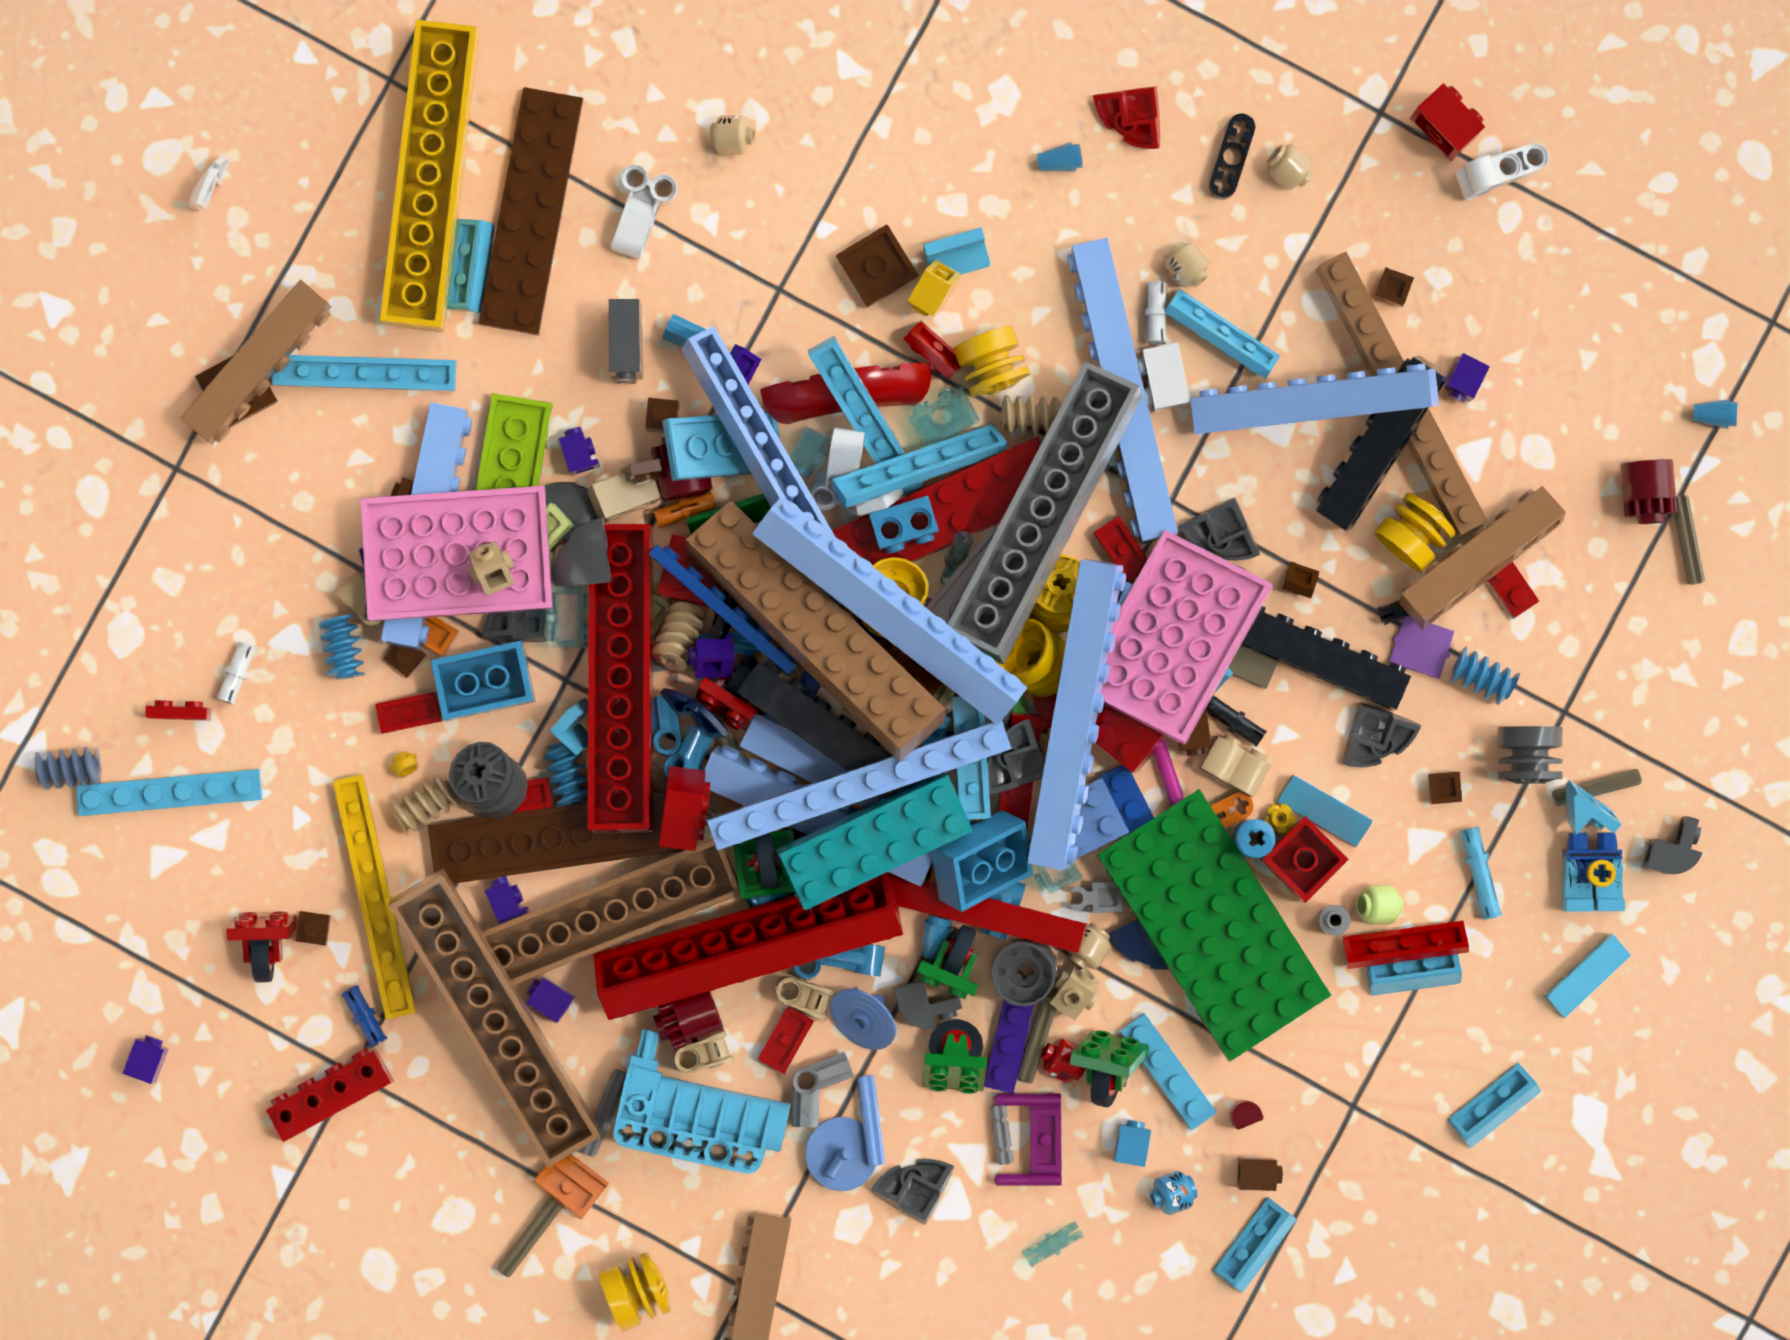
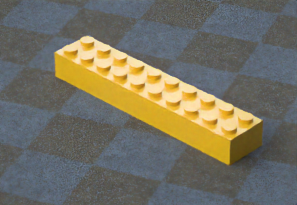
M416 19L380 321L383 325L444 332L480 36L477 26Z

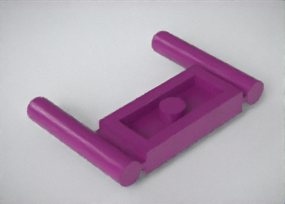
M1061 1093L996 1094L994 1096V1104L996 1106H1030L1031 1174H996L994 1177L995 1184L997 1186H1062Z

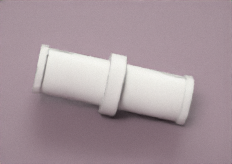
M1147 282L1148 308L1145 309V317H1148V344L1160 345L1167 342L1166 317L1169 315L1164 312L1166 310V282Z
M240 641L237 643L238 645L230 665L225 667L224 672L226 676L216 696L217 699L232 705L236 703L235 701L243 680H247L249 676L247 670L257 649Z

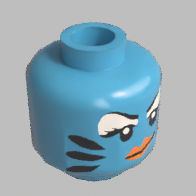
M1174 1171L1157 1177L1153 1183V1190L1149 1194L1154 1208H1160L1164 1214L1172 1215L1190 1209L1193 1206L1194 1199L1197 1198V1189L1190 1175L1186 1176L1181 1171Z

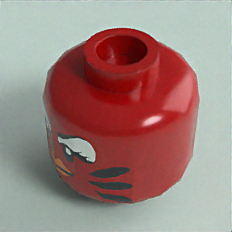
M1064 1038L1057 1039L1053 1044L1047 1043L1041 1053V1059L1044 1060V1072L1063 1083H1071L1073 1080L1078 1081L1086 1070L1084 1067L1070 1064L1071 1053L1078 1045Z

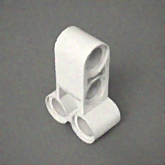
M1532 143L1493 157L1489 155L1480 157L1464 164L1463 168L1454 172L1464 200L1477 198L1490 192L1491 189L1534 175L1547 165L1549 152L1542 144ZM1527 154L1534 156L1536 166L1528 162ZM1500 163L1508 167L1509 175L1501 172Z
M632 164L627 166L621 175L622 184L627 192H629V196L614 235L611 250L640 260L660 205L672 204L677 199L679 190L676 181L671 176L661 174L650 180L644 167ZM635 172L641 173L644 176L643 183L638 187H632L628 184V177ZM664 182L671 184L673 189L669 196L660 197L656 194V188L659 184Z
M834 427L828 469L815 476L811 489V495L820 510L827 511L838 504L846 514L858 516L856 505L846 508L831 487L832 479L860 470L865 437L864 432Z

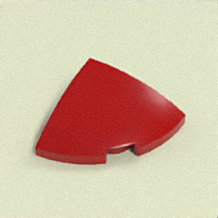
M1157 86L1093 95L1094 104L1101 120L1108 129L1114 128L1125 137L1123 138L1124 142L1145 149L1160 148V113Z

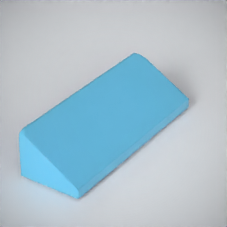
M475 219L457 220L447 309L481 313L495 228L493 223Z
M1295 775L1291 776L1277 800L1278 803L1288 805L1292 811L1301 816H1306L1311 822L1355 847L1358 846L1373 822L1372 819Z
M1609 933L1558 981L1544 997L1566 1018L1631 955L1613 933Z
M1458 954L1367 967L1369 988L1372 996L1460 984L1462 980V970Z
M1518 1062L1447 1120L1468 1147L1472 1148L1535 1098L1541 1090L1535 1080Z
M1267 1197L1213 1271L1233 1287L1244 1292L1294 1225L1297 1218Z

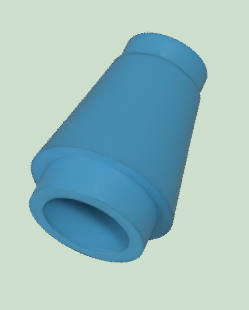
M1072 142L1037 154L1040 171L1076 172L1077 168H1083L1080 144L1072 145Z
M1730 399L1694 404L1693 422L1729 429V426L1736 427L1738 402H1730Z
M931 914L928 915V919L924 920L923 957L936 959L943 941H948L954 928L951 925L952 920Z

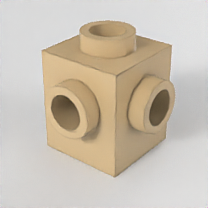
M497 541L482 545L468 553L472 565L467 567L474 584L481 583L486 596L515 584L509 570L514 567L512 559L507 550L501 552Z
M1075 965L1069 974L1064 971L1056 981L1054 986L1057 990L1050 1004L1075 1021L1084 1008L1090 1010L1098 1000L1099 995L1096 991L1100 982L1096 980V977L1090 971L1080 969Z

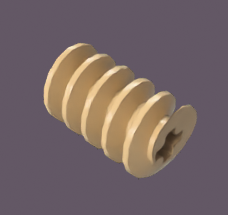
M1005 395L1001 406V433L1004 425H1007L1010 434L1014 433L1016 426L1020 427L1022 435L1026 434L1029 426L1032 427L1034 435H1038L1041 426L1044 427L1047 434L1061 407L1058 398L1053 397L1051 404L1048 405L1046 398L1041 397L1038 405H1036L1033 396H1029L1026 405H1024L1021 396H1017L1014 404H1011L1009 396Z
M675 602L669 607L670 613L665 617L664 625L661 627L660 635L657 637L656 645L652 650V655L664 667L683 672L687 669L685 661H688V648L695 647L693 641L699 638L698 631L703 628L702 621L706 619L707 614L701 607L695 604Z
M436 775L433 776V787L423 782L424 792L422 794L413 788L412 800L404 794L401 795L402 806L398 805L395 801H391L392 811L407 836V827L414 832L419 830L418 820L425 826L429 824L428 814L435 819L440 818L438 808L448 813L450 812L449 802H452L457 807L461 805L446 778L442 781Z

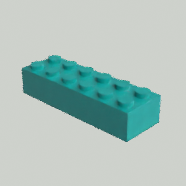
M943 772L776 849L775 852L799 905L804 910H807L971 833L973 829L949 776Z

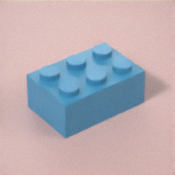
M522 641L430 660L442 717L446 722L536 702L524 643Z
M1001 810L992 815L991 818H986L972 825L973 832L932 850L931 854L939 900L963 912L1033 875L1032 864L1027 863L1030 849L1025 821Z

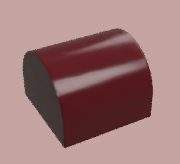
M1250 1100L1237 1101L1231 1107L1229 1114L1233 1128L1237 1130L1262 1121L1264 1118L1260 1107Z

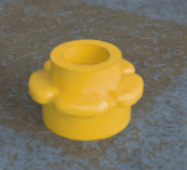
M407 751L398 753L391 760L393 764L389 767L390 771H394L398 778L409 776L419 767L416 761L417 755L415 753L409 754Z
M1274 804L1267 809L1265 822L1269 823L1275 833L1282 834L1294 825L1295 816L1292 815V809L1288 805ZM1279 815L1283 817L1282 821L1277 820Z

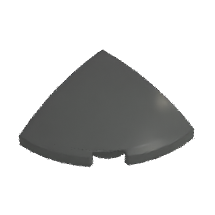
M557 482L545 485L546 506L550 503L555 504L574 525L563 537L564 541L569 539V534L577 527L598 518L588 496V488L578 486L575 482Z
M1236 497L1179 525L1183 534L1192 544L1206 551L1221 555L1224 560H1246L1260 555Z
M603 517L590 520L569 534V539L563 548L558 550L554 561V586L607 583L612 580L607 555V548L609 546Z
M548 609L489 613L485 621L482 637L488 640L507 642H548Z
M1360 702L1349 734L1343 764L1350 767H1371L1382 764L1381 758L1393 752L1399 755L1409 747L1419 733L1421 725L1390 711Z
M1029 718L1017 723L1006 731L1011 746L1010 750L989 757V796L1042 779L1045 760Z
M917 1159L916 1165L902 1169L900 1165H897L878 1179L871 1192L899 1211L926 1225L954 1170V1165L934 1159Z

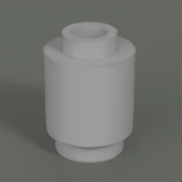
M1327 905L1319 911L1317 924L1325 934L1340 935L1348 929L1350 915L1340 905ZM1333 914H1337L1340 917V923L1337 926H1333L1330 923V917Z

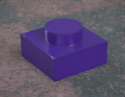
M735 344L730 354L749 385L762 359L744 347Z

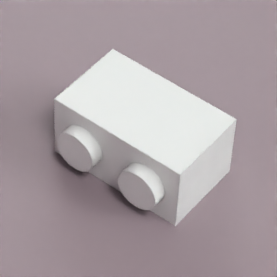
M1179 343L1143 349L1141 358H1138L1137 362L1140 375L1146 377L1148 387L1144 388L1148 406L1152 405L1153 412L1189 405L1191 401Z

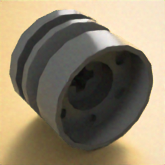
M1498 727V747L1512 750V756L1498 759V764H1512V771H1498V779L1511 781L1515 784H1546L1556 779H1563V771H1549V764H1563V759L1549 756V750L1563 747V727Z
M476 742L467 745L457 753L450 766L449 781L454 793L475 812L486 818L498 819L510 815L519 808L526 797L528 787L526 773L513 758L509 757L506 752L491 742Z
M1016 938L1004 945L995 958L991 970L992 983L998 995L1009 1004L1021 1007L1035 1005L1045 999L1054 987L1058 975V963L1055 954L1048 945ZM1024 962L1028 963L1030 969H1034L1028 977H1023V972L1018 971V968H1021Z

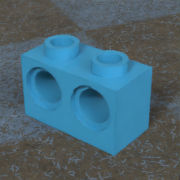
M928 496L869 514L879 550H886L887 554L904 550V544L916 540L917 545L935 540L933 535L939 533ZM916 514H923L928 519V526L923 530H916L910 523L911 518ZM886 523L897 525L899 534L894 539H887L882 535L881 528Z

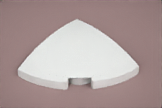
M222 155L206 169L187 202L188 208L198 211L200 209L207 210L215 185L221 186L230 157Z

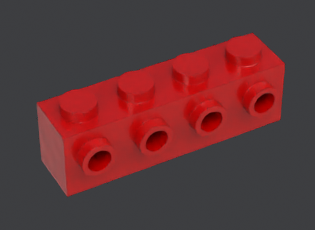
M365 1048L351 1056L354 1062L344 1067L341 1063H338L325 1070L326 1077L316 1082L314 1077L299 1084L297 1086L299 1092L289 1097L287 1092L270 1100L272 1107L266 1109V1112L282 1142L295 1137L395 1082L378 1050L369 1052L368 1048Z

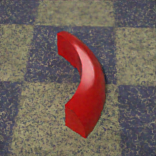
M901 363L898 367L880 368L879 365L854 368L877 407L915 406L924 399L931 383L930 363ZM820 374L811 375L809 380L793 383L785 381L760 389L764 407L769 415L778 423L789 425L814 417L843 412Z

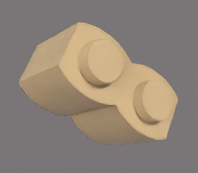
M1225 734L1223 738L1216 736L1199 769L1252 798L1255 797L1272 766L1266 762L1268 756L1253 748L1250 753L1239 747L1241 741L1228 734Z

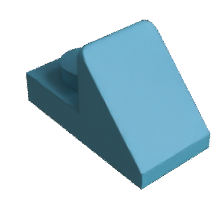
M1571 780L1566 783L1567 822L1575 835L1589 821L1601 830L1606 827L1615 833L1622 823L1612 809Z

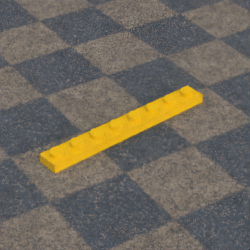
M364 774L333 781L385 1019L388 1020L417 1013L397 921L388 907L391 894Z

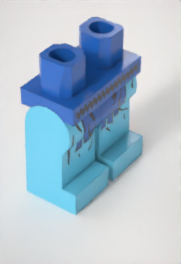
M1613 832L1597 833V849H1587V833H1578L1577 835L1569 833L1567 849H1562V911H1625L1622 881V850L1617 847L1616 834ZM1595 860H1607L1616 869L1615 880L1607 887H1596L1587 879V867ZM1600 864L1598 865L1599 869H1594L1593 874L1599 877V882H1604L1603 878L1609 877V871L1604 870L1603 865Z

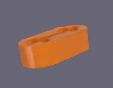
M1238 792L1210 806L1215 814L1223 811L1225 817L1219 820L1226 829L1249 817L1253 811L1254 804L1249 795ZM1238 797L1240 801L1246 800L1247 806L1244 807V814L1241 815L1239 811L1228 814L1226 809L1235 805V798Z

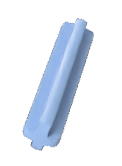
M873 1075L860 1076L857 1082L867 1162L869 1166H879L885 1164L875 1077Z

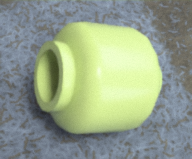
M1390 885L1367 886L1356 898L1357 914L1369 925L1393 924L1398 919L1399 914L1402 913L1404 907L1402 897Z

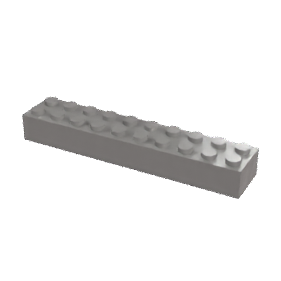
M1084 361L947 624L961 636L969 639L971 644L984 654L1003 665L1142 399L1139 385Z

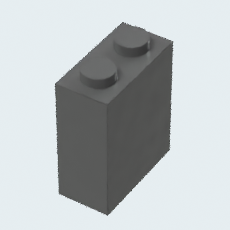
M608 299L609 373L612 379L618 381V384H636V379H643L642 304L640 299Z

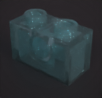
M952 386L938 394L940 400L931 405L925 401L911 409L913 415L909 416V422L923 447L950 439L980 421L962 387L955 390ZM939 409L949 411L951 414L950 422L947 424L937 423L934 419L935 412Z

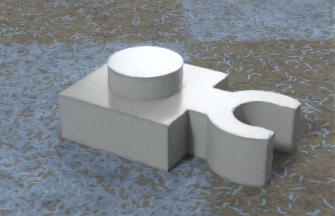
M1092 882V891L1088 892L1082 887L1070 889V892H1079L1083 897L1080 904H1071V909L1081 910L1087 904H1092V913L1124 912L1123 897L1113 882Z

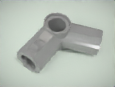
M845 1052L809 1066L801 1067L796 1071L793 1076L792 1127H819L820 1090L854 1077ZM804 1072L811 1073L815 1077V1085L811 1089L801 1088L798 1084L800 1074Z

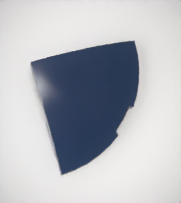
M663 688L660 691L677 716L691 715L709 738H724L729 734L722 721L711 710L694 698L669 688Z
M1137 919L1109 933L1110 943L1127 960L1133 963L1137 960L1150 965V969L1169 970Z

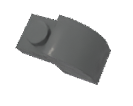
M1683 816L1674 844L1656 838L1650 839L1642 868L1661 874H1681L1692 869L1698 863L1703 853L1691 849L1692 844L1696 845L1700 838L1701 827H1698L1699 819Z
M924 981L894 988L902 1016L910 1024L921 1029L936 1028L933 1016L939 1015L940 1020H945L958 1016L956 1010L962 1009L960 997L958 996L929 1004Z

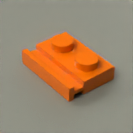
M572 1154L548 1168L545 1166L533 1181L536 1186L581 1220L609 1185V1182Z

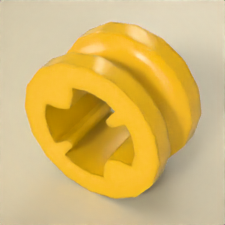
M1595 860L1587 867V879L1596 887H1607L1615 880L1616 869L1607 860ZM1600 864L1603 865L1604 870L1609 871V877L1603 878L1604 882H1599V877L1593 874L1594 869L1598 870V865Z

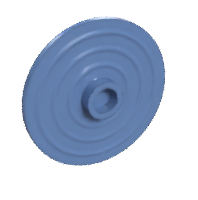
M856 986L853 989L841 990L833 997L830 1004L833 1022L839 1031L854 1044L866 1049L880 1050L889 1046L895 1038V1022L889 1010L884 1006L885 998L883 995L877 993L872 996L867 992L859 990Z
M847 1117L826 1120L814 1129L807 1141L805 1151L807 1167L814 1179L828 1189L835 1191L855 1189L864 1184L875 1170L876 1166L868 1165L863 1124L857 1120Z

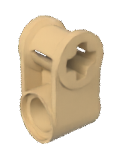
M356 572L335 591V594L362 622L371 628L382 629L385 621L369 622L367 620L365 579L360 573Z
M789 976L779 980L775 989L776 996L780 1002L825 1021L827 1018L825 1012L829 1001L836 994V991ZM787 982H792L798 987V994L793 999H785L781 995V987ZM821 995L818 1006L815 1008L818 997Z
M726 1031L679 1048L674 1057L677 1069L688 1074L734 1061V1056L730 1055L725 1041ZM714 1043H717L720 1057L717 1056ZM688 1050L694 1052L697 1056L696 1064L691 1068L681 1066L679 1063L681 1053Z

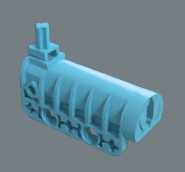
M642 1029L637 1055L632 1054L614 1127V1138L620 1146L745 1174L754 1173L760 1168L766 1149L777 1152L781 1151L791 1104L662 1076L663 1072L657 1071L659 1060H655L660 1035L658 1032ZM628 1124L632 1125V1131L642 1133L644 1127L648 1128L644 1136V1143L640 1142L643 1137L641 1135H633L630 1139H627L626 1133L622 1132V1129H625ZM654 1131H661L666 1135L667 1142L665 1145L658 1146L653 1143L651 1135ZM674 1134H678L676 1141L685 1142L686 1139L692 1138V1144L702 1146L704 1140L708 1141L704 1150V1156L700 1155L701 1148L695 1147L691 1152H687L686 1146L678 1143L674 1146V1149H670L674 1141ZM715 1144L724 1145L727 1149V1156L723 1159L715 1158L712 1155L711 1147ZM734 1147H738L739 1149L736 1154L746 1155L747 1151H752L753 1157L757 1158V1161L755 1160L751 1165L745 1164V1158L736 1157L735 1163L730 1162V1159L734 1153Z

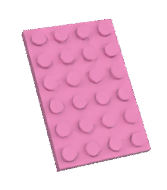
M545 486L360 498L367 620L369 622L553 609ZM497 541L501 552L507 550L512 559L514 567L509 570L515 584L486 596L481 583L474 584L467 567L472 565L468 553L482 545Z
M1164 530L1123 602L1118 621L1113 622L1112 634H1115V644L1112 652H1108L1106 664L1110 665L1108 680L1106 683L1103 682L1101 695H1104V704L1185 745L1270 594L1273 584Z

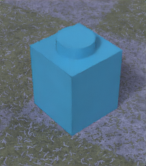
M1127 1119V1125L1119 1124L1113 1159L1115 1162L1142 1167L1146 1166L1151 1130L1145 1128V1122Z

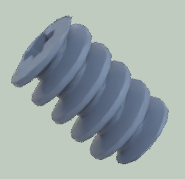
M84 747L82 756L78 755L76 748H72L70 757H67L64 750L60 749L58 759H55L52 752L48 751L46 760H42L40 753L35 752L36 779L38 784L40 785L41 783L45 790H49L52 783L58 789L63 787L64 782H66L68 787H74L77 780L81 786H86L89 778L94 785L100 783L102 768L97 747L94 755H91L88 747Z

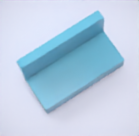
M982 227L923 244V251L928 266L937 259L963 275L987 268L991 264L985 246Z
M586 698L570 707L550 729V732L575 755L588 748V731L580 724V721L588 713V699Z

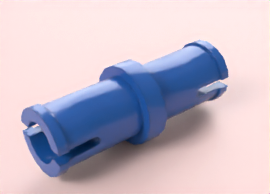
M356 985L350 988V991L343 992L341 996L354 1016L352 1019L354 1024L359 1025L370 1048L379 1045V1042H384L388 1038L374 1016L376 1014L374 1008L370 1009L359 989L360 987Z

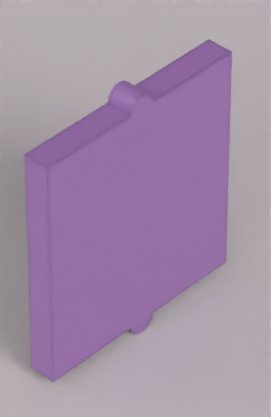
M1409 616L1402 618L1397 636L1393 637L1395 643L1389 662H1394L1406 669L1440 679L1445 660L1450 657L1448 651L1455 631L1434 624L1422 630Z

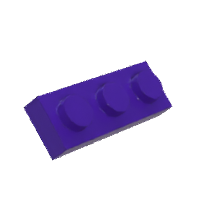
M1003 1000L984 1087L1014 1094L1034 1005L1021 1007L1009 1004Z

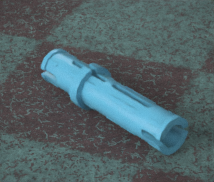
M1478 826L1462 830L1460 834L1467 858H1464L1465 863L1470 866L1483 915L1482 918L1487 920L1502 916V912L1500 911L1487 861L1490 857L1488 852L1485 853Z

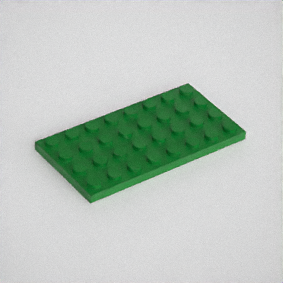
M1197 789L1096 855L1228 1062H1231L1332 996L1200 789Z

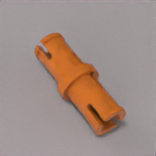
M709 491L687 500L684 497L680 498L678 503L654 509L653 511L659 528H662V526L684 519L686 521L688 517L716 509L717 507L712 492Z

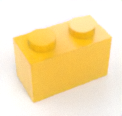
M935 259L925 269L907 301L913 304L912 308L919 314L934 317L945 305L961 274Z

